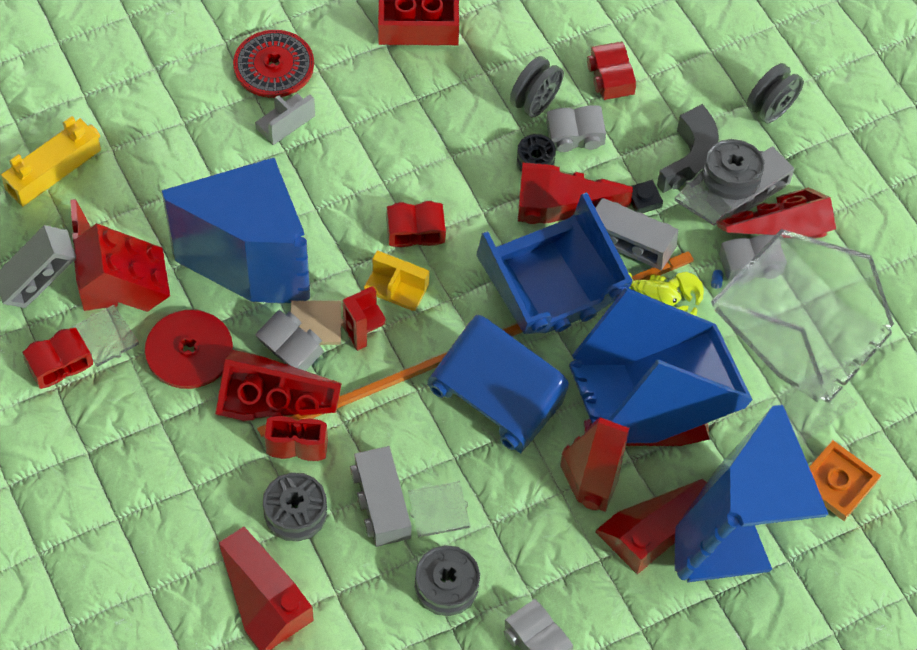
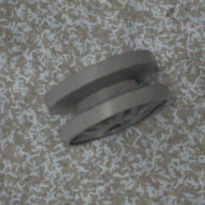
M536 57L524 68L516 80L510 94V103L516 108L524 107V112L531 118L537 117L555 98L562 84L564 71L557 65L550 67V62L545 57Z
M784 63L771 68L758 81L747 100L746 105L748 109L756 113L760 111L759 116L765 123H771L781 117L791 107L803 88V78L798 74L790 75V67Z
M736 139L721 140L712 145L708 150L702 178L706 187L712 193L722 198L731 200L746 199L755 194L760 187L765 161L761 152L752 144Z
M291 472L273 480L268 485L263 496L264 518L271 532L286 541H302L317 534L322 529L327 517V497L323 486L314 477L304 473Z
M444 545L431 549L423 555L417 565L414 588L418 600L427 610L436 615L452 616L464 612L473 604L478 594L480 581L478 564L469 552L456 546Z

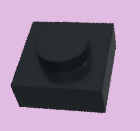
M653 180L632 185L631 205L634 211L646 213L662 208L663 200Z

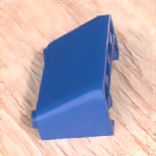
M475 315L429 377L427 385L440 398H451L453 394H456L500 427V441L505 447L510 450L515 449L521 454L563 404L569 382L560 371L490 320L481 315Z

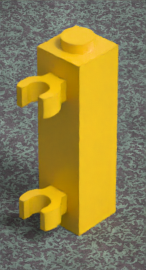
M71 116L63 122L65 128L63 131L23 159L19 154L9 161L11 168L1 174L5 190L24 207L100 152V134L92 124L87 125L81 118L75 121L74 117Z

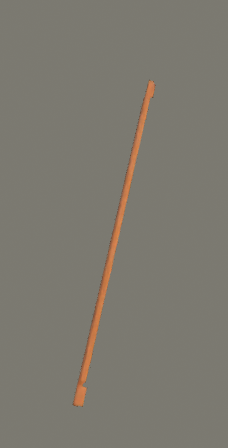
M687 251L670 258L669 262L671 264L667 262L662 270L653 267L632 276V279L650 280L651 275L665 274L693 262L694 259L690 252ZM518 324L502 329L510 336L522 333ZM447 352L339 396L337 408L437 368ZM297 414L290 418L299 421L301 419H313L323 414L305 416ZM266 424L257 428L261 437L265 436Z

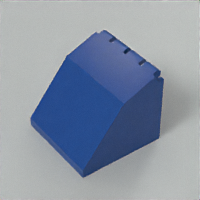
M275 158L161 190L172 253L177 263L251 302L291 303V301H307L310 299L307 240L301 237L305 235Z
M626 287L572 354L575 360L569 364L591 423L593 424L601 417L628 427L629 433L626 443L659 442L745 409L753 400L715 323Z
M783 405L772 406L725 458L676 525L675 571H677V576L681 580H687V583L770 572L772 567L755 525L821 518L828 515L826 506Z

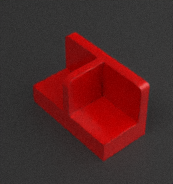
M374 286L342 300L344 330L357 351L367 347V333L383 326L386 322L385 316L377 305Z

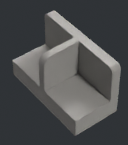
M297 93L287 101H284L280 96H276L274 98L275 109L257 120L255 125L256 129L274 145L315 117L314 98L308 95L303 99Z

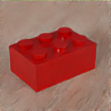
M379 0V45L458 46L459 0Z
M97 223L74 240L81 290L146 312L170 297L162 247Z

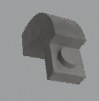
M703 104L681 114L679 117L677 132L689 146L690 153L659 171L657 186L662 193L670 189H678L685 182L693 189L704 181L702 177L706 155L711 146L719 141V135L712 115Z

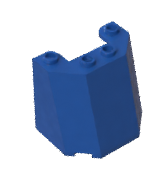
M587 192L581 194L575 213L570 218L496 247L489 232L482 233L476 254L523 334H541L553 330L561 332L569 328L571 323L580 319L582 322L591 320L600 310L615 301L625 287L630 288L633 281Z

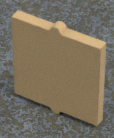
M291 301V313L302 323L299 327L305 332L311 329L322 340L319 345H341V327L344 326L343 319H341V301Z

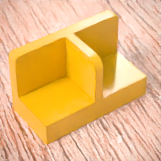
M377 250L372 259L373 271L364 286V290L374 286L378 298L411 311H416L429 286V270Z

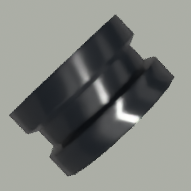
M531 134L524 137L518 144L516 163L518 169L522 172V163L554 165L556 147L553 141L542 134Z

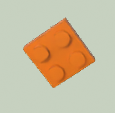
M834 440L809 466L826 508L843 521L847 519L881 478L879 473Z

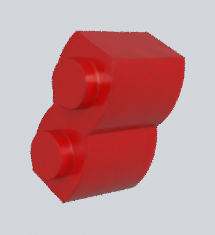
M623 41L591 47V55L587 56V65L589 71H594L595 74L594 87L596 93L600 92L603 100L635 95L636 79Z
M424 201L420 204L412 205L398 202L387 206L386 221L389 246L409 247L416 244L434 246L445 243L446 228L442 203Z
M76 327L61 329L49 340L35 341L22 352L24 361L39 389L55 385L67 376L81 373L93 365L91 352Z
M286 416L267 418L264 436L266 454L280 459L295 456L306 461L326 459L328 444L327 423L312 418L299 421Z

